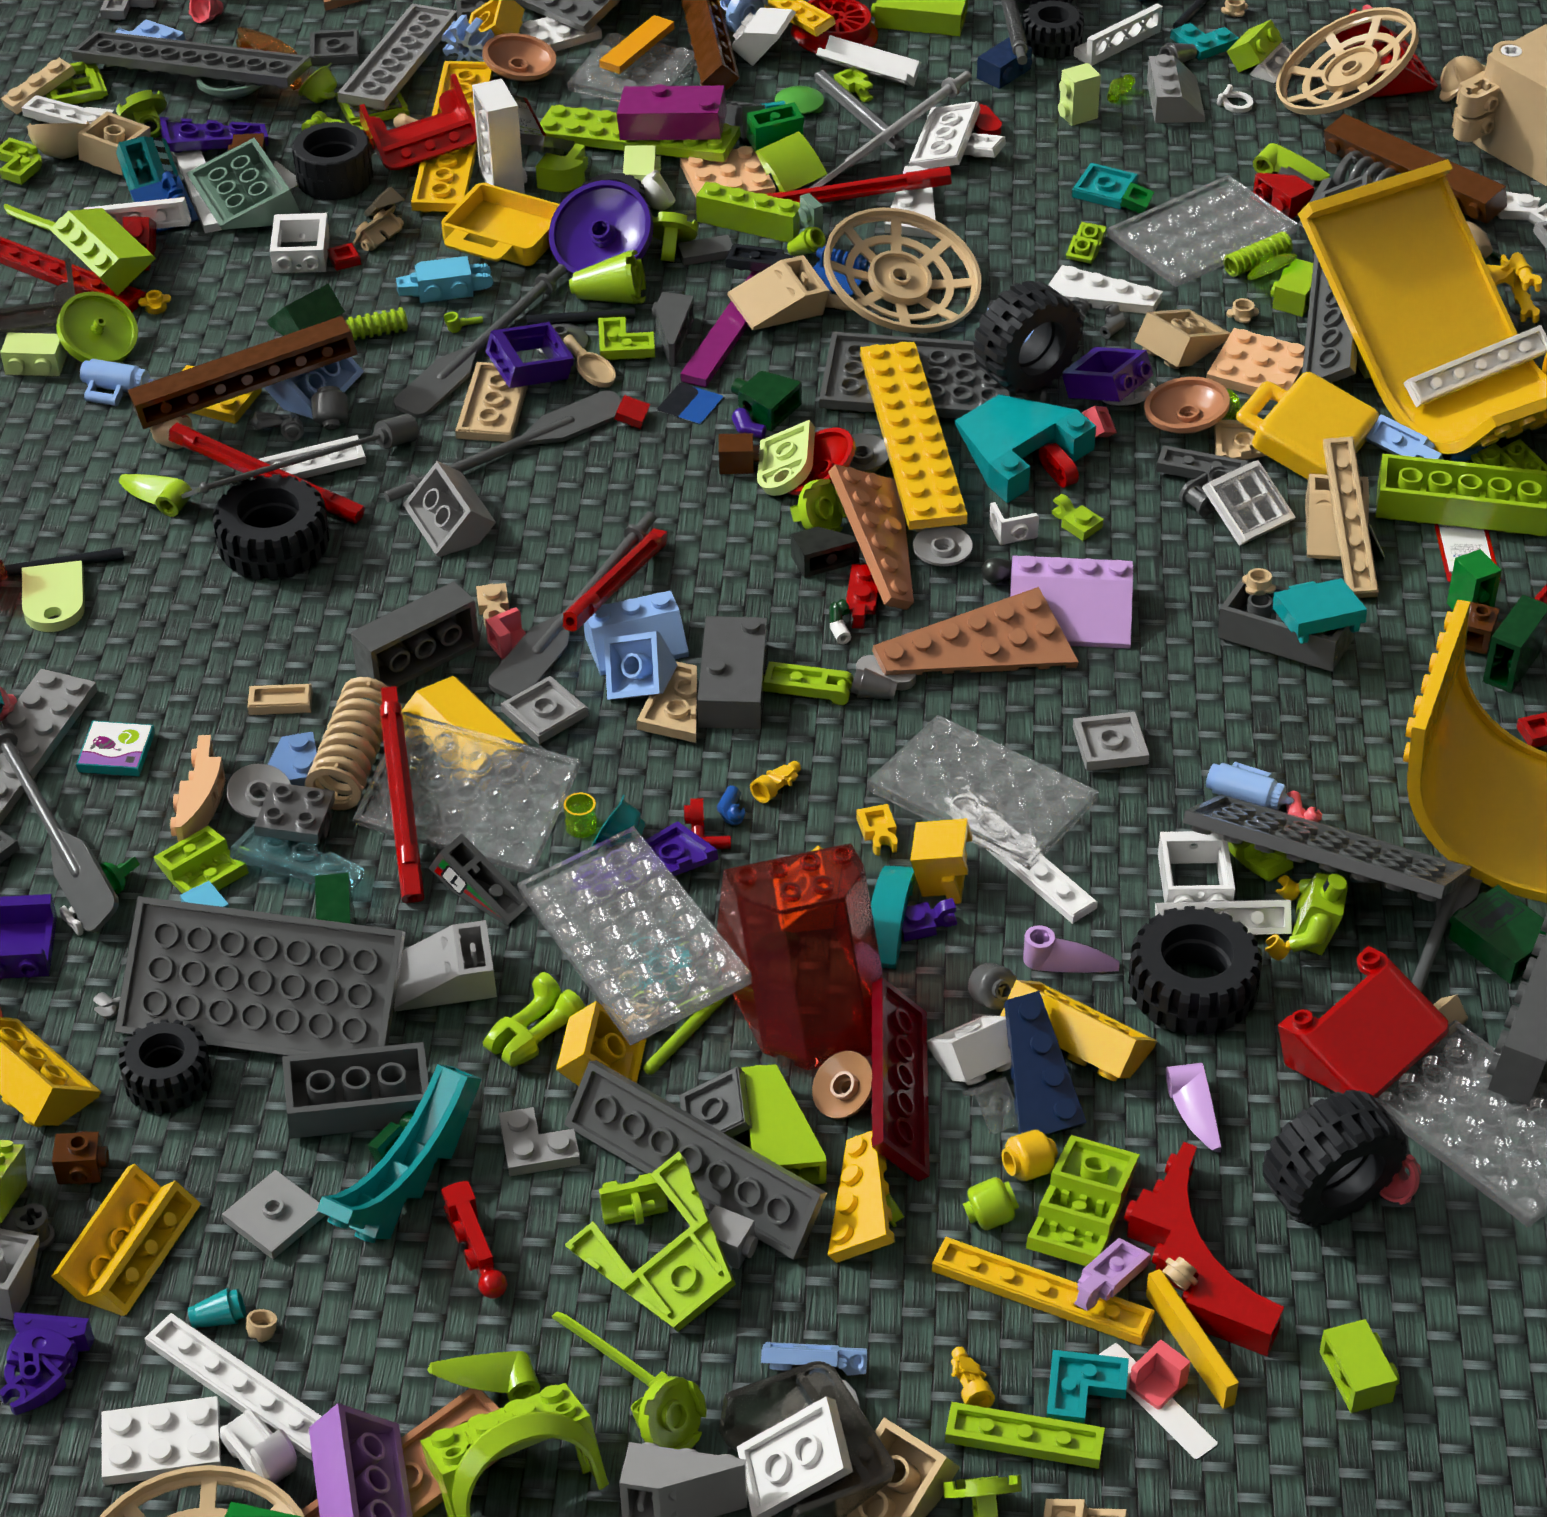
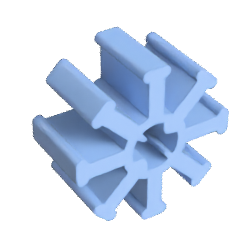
M461 15L457 21H453L442 35L441 40L448 42L443 48V52L446 56L457 53L458 58L456 61L484 62L482 57L483 46L490 38L494 37V33L491 29L485 32L479 31V27L483 23V20L476 17L470 24L467 15Z

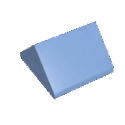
M655 631L604 638L607 700L663 694L677 667V663L660 632Z

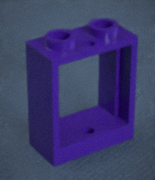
M550 322L492 330L485 351L509 388L568 379L571 367L574 364L571 351L567 349L560 335L555 331ZM541 348L548 359L523 363L516 352Z
M1094 347L1062 372L1069 398L1118 402L1122 401L1153 376L1147 350Z

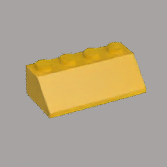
M1016 980L1008 999L1040 991L1059 1047L1069 1053L1067 1058L1082 1066L1090 1063L1099 1068L1097 1071L1099 1075L1115 1082L1118 1078H1131L1157 1043V1040L1041 982ZM1003 1008L1000 1016H1005V1008Z
M0 1017V1095L5 1104L16 1108L23 1114L25 1122L35 1127H42V1125L59 1126L99 1097L101 1091L19 1019Z

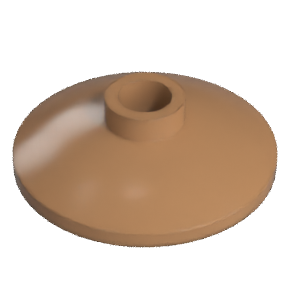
M854 1051L839 1052L828 1058L817 1071L813 1081L812 1096L817 1109L832 1119H845L858 1113L866 1105L872 1094V1065L863 1055Z

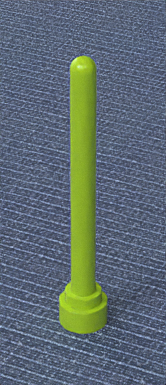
M741 956L730 966L729 978L644 1064L643 1069L646 1074H655L738 987L749 986L759 976L758 968L750 959Z

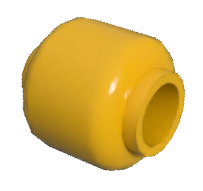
M1031 1130L1010 1137L1005 1144V1148L1002 1150L1001 1156L1003 1166L1009 1175L1015 1176L1020 1181H1029L1047 1175L1053 1170L1058 1151L1055 1142L1051 1138H1048L1039 1130Z

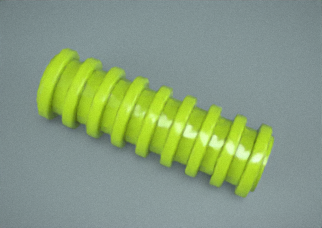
M1281 231L1264 240L1229 253L1224 257L1225 270L1230 276L1236 277L1246 271L1248 272L1265 263L1290 254L1293 250L1292 240L1286 232Z
M399 307L398 311L390 309V312H386V310H383L381 314L373 312V315L370 316L369 313H366L365 317L357 315L353 319L350 316L348 320H345L351 330L354 341L358 337L365 339V336L368 335L370 338H373L374 334L382 336V333L389 335L390 331L398 333L401 329L405 332L408 328L407 316L402 307Z

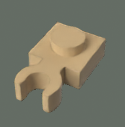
M506 583L476 586L479 615L483 614L484 626L486 627L485 619L509 610Z

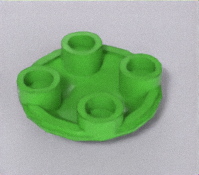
M792 86L778 92L774 101H785V104L795 102L803 115L822 112L824 97L817 89L808 86Z

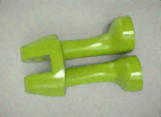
M541 972L532 982L534 999L511 1018H501L492 1027L483 1041V1047L496 1055L503 1051L502 1060L510 1067L518 1066L539 1055L537 1044L551 1033L567 1025L570 1016L585 1008L582 999L574 991L567 989L561 993L556 980L546 972ZM551 1011V1012H550L542 1021H540L537 1025H535L534 1027H532L530 1030L527 1029V1027H528L529 1025H531L533 1022H535L536 1020H538L540 1017H542V1016H543L544 1014H546L547 1012Z

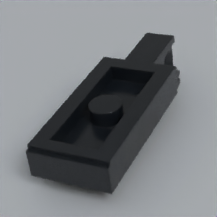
M734 243L726 258V268L762 272L780 260L797 256L785 254L784 249Z

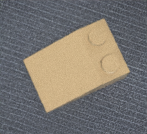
M1190 309L1147 312L1134 342L1143 347L1142 350H1147L1149 355L1165 359L1164 363L1167 366L1179 369V367L1192 366L1224 343L1231 333Z
M883 1418L853 1466V1472L847 1476L823 1517H926L944 1494L943 1482L952 1481L960 1467L948 1457L891 1421Z

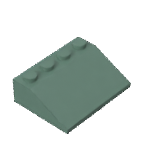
M255 137L186 173L222 230L272 226L274 215L301 213L289 187Z

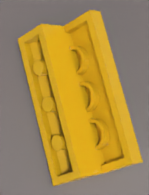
M455 676L417 690L402 709L404 722L468 785L475 788L494 763L509 770L528 746Z
M134 1163L123 1172L51 1277L77 1300L125 1316L201 1203L176 1180L164 1186H159Z

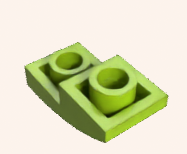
M1081 222L1077 234L1072 237L1066 253V259L1092 264L1104 242L1107 227Z

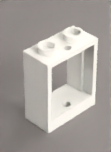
M327 213L274 215L270 245L273 273L326 272L327 249L329 248L330 239ZM317 241V246L281 247V242Z
M1194 831L1160 832L1158 860L1164 902L1234 901L1235 884L1228 841L1223 840L1222 834L1212 831L1210 835ZM1216 863L1220 885L1174 886L1171 864Z

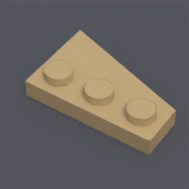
M1220 420L1214 425L1215 455L1241 460L1267 456L1252 445L1256 431L1240 423L1238 420Z
M676 661L677 667L663 694L649 695L637 719V730L696 743L697 666Z

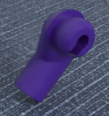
M738 408L733 412L732 421L738 433H753V437L764 439L767 429L766 425L753 423L749 411L744 408Z

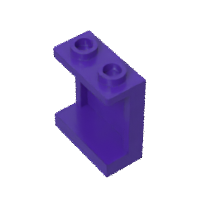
M52 894L0 897V979L49 976L57 922V913Z

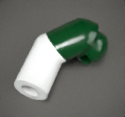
M844 599L836 603L834 601L829 607L830 629L839 644H846L851 640V634L842 616L850 613L848 603Z

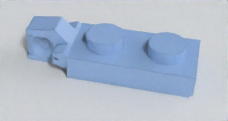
M1380 414L1377 422L1366 437L1367 442L1393 455L1445 460L1442 457V453L1434 450L1435 444L1428 437Z
M766 1342L762 1347L761 1363H770L769 1368L772 1370H792V1365H807V1370L811 1372H829L830 1366H838L847 1376L866 1374L867 1349L844 1348L838 1345Z

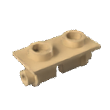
M392 206L387 211L384 209L380 210L371 222L365 221L355 230L357 235L353 245L361 242V247L365 251H373L386 240L381 232L388 239L400 232L404 222L400 217H396L393 214L396 206Z

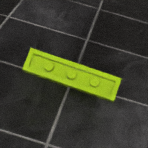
M951 1402L945 1432V1443L1099 1469L1105 1427Z

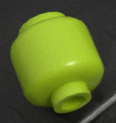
M997 1177L971 1186L967 1191L969 1201L963 1203L970 1223L978 1221L983 1230H991L1012 1221L1015 1218V1210L1019 1208L1009 1181L1003 1183Z

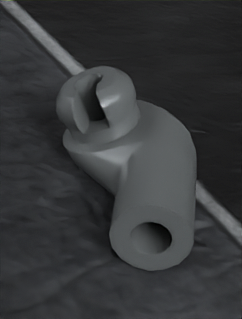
M1111 304L1105 308L1107 323L1100 328V334L1105 339L1110 338L1125 326L1124 314L1119 310L1117 304Z

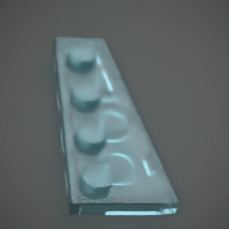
M254 825L230 848V858L245 862L250 866L271 870L279 875L297 878L308 884H315V876L349 872L352 891L363 880V867L333 852L325 854L319 852L317 844L255 836Z

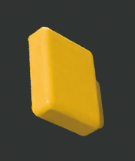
M478 183L442 219L444 244L449 249L494 262L502 259L523 266H532L550 247L549 227L552 217L560 204L488 183Z
M1312 372L1303 373L1288 391L1273 382H1263L1236 414V419L1240 423L1256 431L1252 440V445L1255 449L1307 480L1309 474L1327 475L1323 439L1353 436L1357 453L1366 442L1367 435L1379 417L1376 409ZM1271 398L1276 400L1278 403L1264 420L1257 416Z

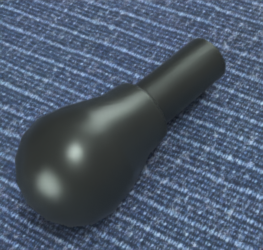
M995 557L987 559L982 566L983 578L992 584H998L1011 577L1012 560Z

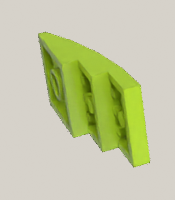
M1071 1135L1051 1173L1050 1185L1039 1205L1038 1217L1027 1237L1026 1249L1084 1266L1092 1262L1106 1249L1127 1195L1140 1154Z

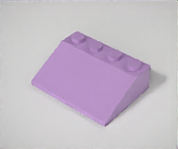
M1012 556L1010 597L1039 587L1070 646L1130 649L1133 561Z

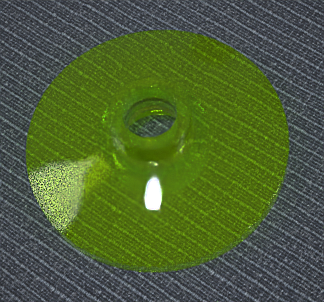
M1274 250L1259 256L1261 262L1249 272L1247 279L1254 280L1277 271L1295 261L1298 256L1294 253L1276 255Z

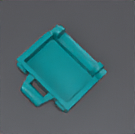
M1342 578L1321 583L1310 581L1289 586L1288 590L1274 592L1273 609L1288 629L1297 634L1300 644L1308 643L1309 635L1348 626L1352 633L1359 632L1360 624L1366 623L1367 608Z

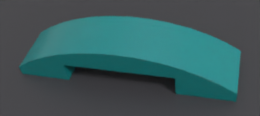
M885 865L882 868L874 889L868 916L862 961L863 967L896 969L902 945L901 931L909 895H913L916 881L913 867Z

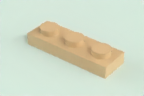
M59 57L49 62L38 73L29 76L18 87L9 90L0 99L6 108L17 115L22 112V107L35 95L43 97L76 74L72 65Z

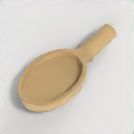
M571 334L567 335L563 341L577 359L576 368L579 374L587 382L597 387L606 388L613 385L616 372L611 363L596 353L587 352Z

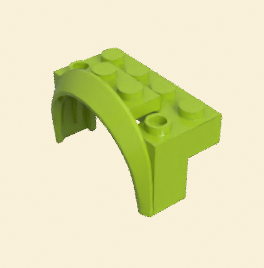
M566 1383L547 1386L538 1394L525 1399L512 1400L503 1408L488 1414H477L465 1423L452 1428L439 1429L430 1437L420 1440L427 1466L439 1484L448 1517H471L470 1501L473 1489L480 1475L492 1461L551 1438L565 1440L575 1445L582 1473L591 1472L599 1490L609 1484L591 1417Z

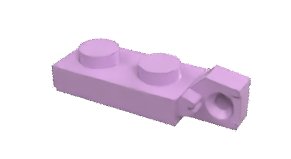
M1118 1238L1083 1268L1082 1275L1078 1280L1077 1290L1079 1292L1074 1304L1088 1311L1097 1304L1099 1298L1107 1301L1110 1297H1114L1149 1265L1151 1254Z

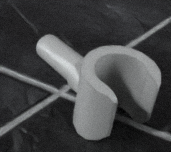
M105 992L98 993L93 998V1001L99 1005L94 1008V1011L104 1018H112L119 1009L121 997L112 999Z

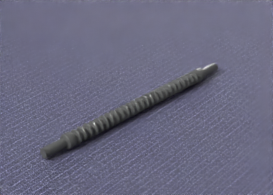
M1001 0L1013 54L1017 56L1018 63L1024 65L1027 63L1026 53L1028 47L1017 1Z

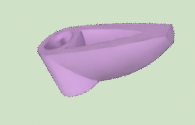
M1033 926L1025 933L1023 960L1026 966L1033 970L1071 973L1119 971V960L1092 947L1057 939L1054 932L1046 926Z
M1194 1063L1166 1067L1168 1093L1170 1098H1173L1183 1120L1208 1148L1214 1152H1221L1215 1113L1203 1064Z

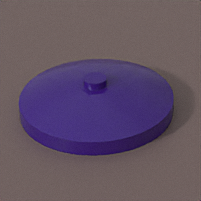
M601 180L585 184L570 193L560 203L552 217L549 227V243L552 253L558 263L563 264L567 272L572 276L576 271L629 250H636L638 254L634 255L636 260L642 259L650 246L653 236L652 213L641 194L625 183Z

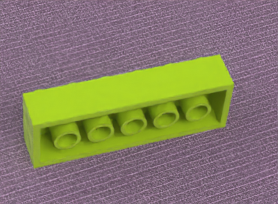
M1382 454L1375 517L1388 520L1395 519L1417 523L1504 531L1506 533L1547 536V471Z

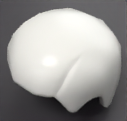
M654 170L643 178L641 184L645 187V200L650 207L663 211L675 203L676 200L658 170Z

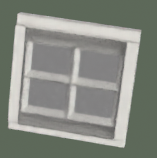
M1259 460L1216 478L1202 487L1239 546L1265 535L1296 518Z

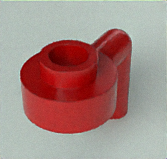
M690 798V805H684L685 824H691V831L716 849H731V836L705 837L703 798Z

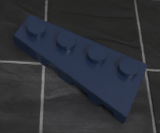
M1040 991L1006 1000L1004 1008L1008 1047L1011 1051L1012 1065L1010 1068L1011 1078L1014 1081V1108L1018 1121L1017 1135L1031 1130H1039L1046 1136L1083 1126L1087 1121Z

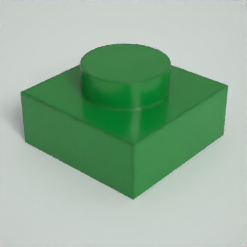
M1130 182L1120 206L1144 215L1152 200L1154 191Z

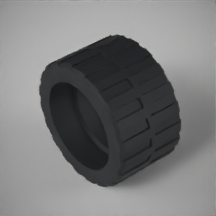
M324 122L302 130L293 140L292 153L296 182L299 189L305 194L321 200L346 199L359 194L371 184L373 167L369 137L359 127L350 123Z

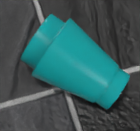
M226 1288L196 1303L194 1306L188 1307V1316L194 1329L238 1324L239 1319L246 1318V1307L239 1289L230 1290Z

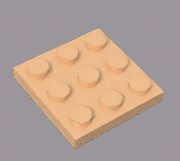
M752 146L732 149L725 162L708 161L695 157L680 158L681 168L695 197L705 182H715L720 185L741 188L755 193L768 194L776 192V187L770 175H766Z
M1234 328L1207 372L1206 378L1217 381L1227 389L1253 395L1260 385L1266 381L1273 382L1288 391L1302 375L1305 346L1279 340L1271 336L1252 333L1248 330Z

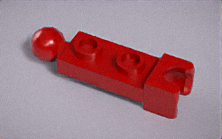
M461 1181L441 1189L446 1204L443 1206L451 1229L454 1230L458 1243L465 1242L467 1247L464 1250L465 1260L470 1271H477L480 1292L484 1297L490 1299L502 1296L507 1289V1278L501 1271L494 1269L493 1256L478 1223L476 1198L469 1181Z

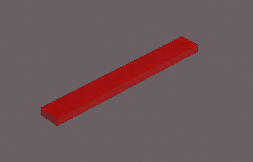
M0 237V264L78 294L83 292L108 294L120 300L131 312L140 306L139 299L146 296V292L131 286H127L117 296L92 271Z

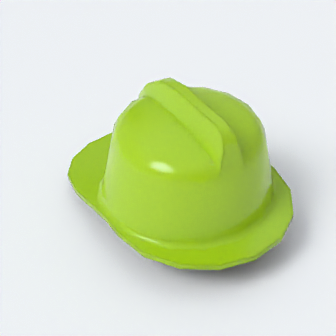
M332 63L319 68L311 74L300 87L298 95L305 96L317 104L324 100L333 99L335 97L334 90L337 87V80L329 69Z

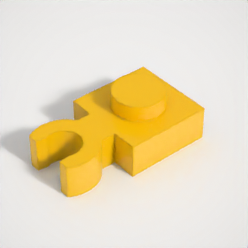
M884 804L857 809V821L864 840H873V853L879 856L882 845L890 846L893 853L897 852V826L889 805Z

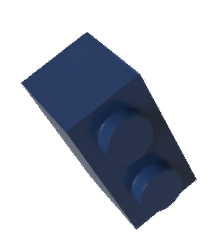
M1010 38L1005 39L978 56L977 79L1001 89L1031 69L1032 47L1027 45V63L1020 65L1017 61V56L1013 54Z

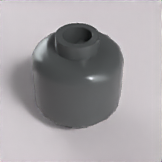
M320 387L311 397L312 418L315 423L323 425L324 429H338L340 424L346 422L349 418L348 398L344 392L340 391L339 387Z
M995 963L981 964L972 971L968 979L969 994L976 1003L992 1010H1002L1017 977L1010 969Z

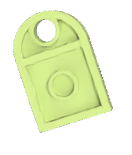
M810 420L760 440L757 481L766 494L771 496L786 494L798 487L810 474L813 466L815 426Z
M82 561L22 568V610L25 621L30 627L42 632H56L75 625L82 618L85 611L84 568ZM52 616H59V617L54 618V619H48V618H50V617H52Z

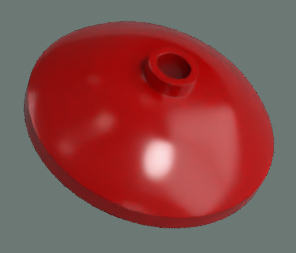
M827 428L815 432L812 470L798 487L788 493L799 495L804 485L813 480H831L828 471L835 464L849 467L856 449L855 440L852 435L843 428Z

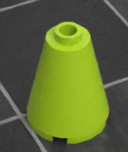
M629 250L574 272L573 278L569 280L571 293L575 294L578 299L628 304L644 303L646 296L641 297V290L646 289L643 263L641 259L636 260L634 256L638 252L636 250Z

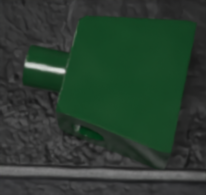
M759 371L749 381L736 378L731 387V392L738 395L739 408L748 410L753 422L766 425L767 430L771 432L802 404V382L766 371Z

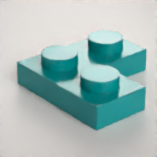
M1191 23L1172 29L1170 36L1176 43L1194 44L1197 49L1195 58L1199 61L1227 51L1239 39V37L1225 27L1205 34Z
M1053 1350L1046 1418L1085 1424L1087 1395L1126 1399L1129 1358Z

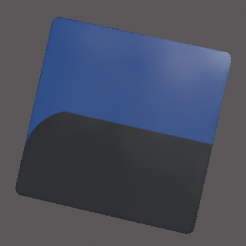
M681 382L661 403L657 410L701 424L721 401L723 396Z

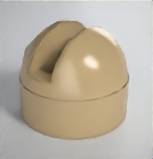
M266 1309L251 1311L246 1319L248 1336L251 1339L256 1338L258 1342L262 1343L270 1340L276 1331L277 1316L272 1311Z

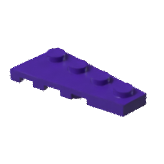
M160 117L163 139H166L170 152L208 151L210 149L222 148L228 150V145H232L233 134L264 133L265 144L269 146L265 124L231 122L229 126H224L216 120H207L206 124L192 123V119L181 118L180 123L169 122V117Z
M677 821L573 882L575 892L593 906H597L719 860L718 852L715 847Z

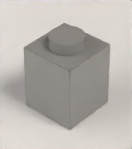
M715 1205L709 1214L710 1221L728 1265L739 1269L745 1258H751L756 1250L758 1238L755 1237V1221Z

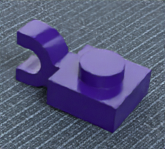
M953 898L939 902L934 909H930L928 902L907 906L901 931L904 942L937 935L936 927L957 925L954 914L956 912V905Z

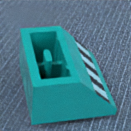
M142 136L118 143L116 155L129 191L160 182L163 178L162 174L167 171H171L172 174L179 176L166 139Z

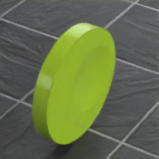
M83 292L71 297L63 305L57 318V335L62 346L71 356L81 362L98 359L120 363L131 354L137 342L138 326L132 312L120 300L105 293Z

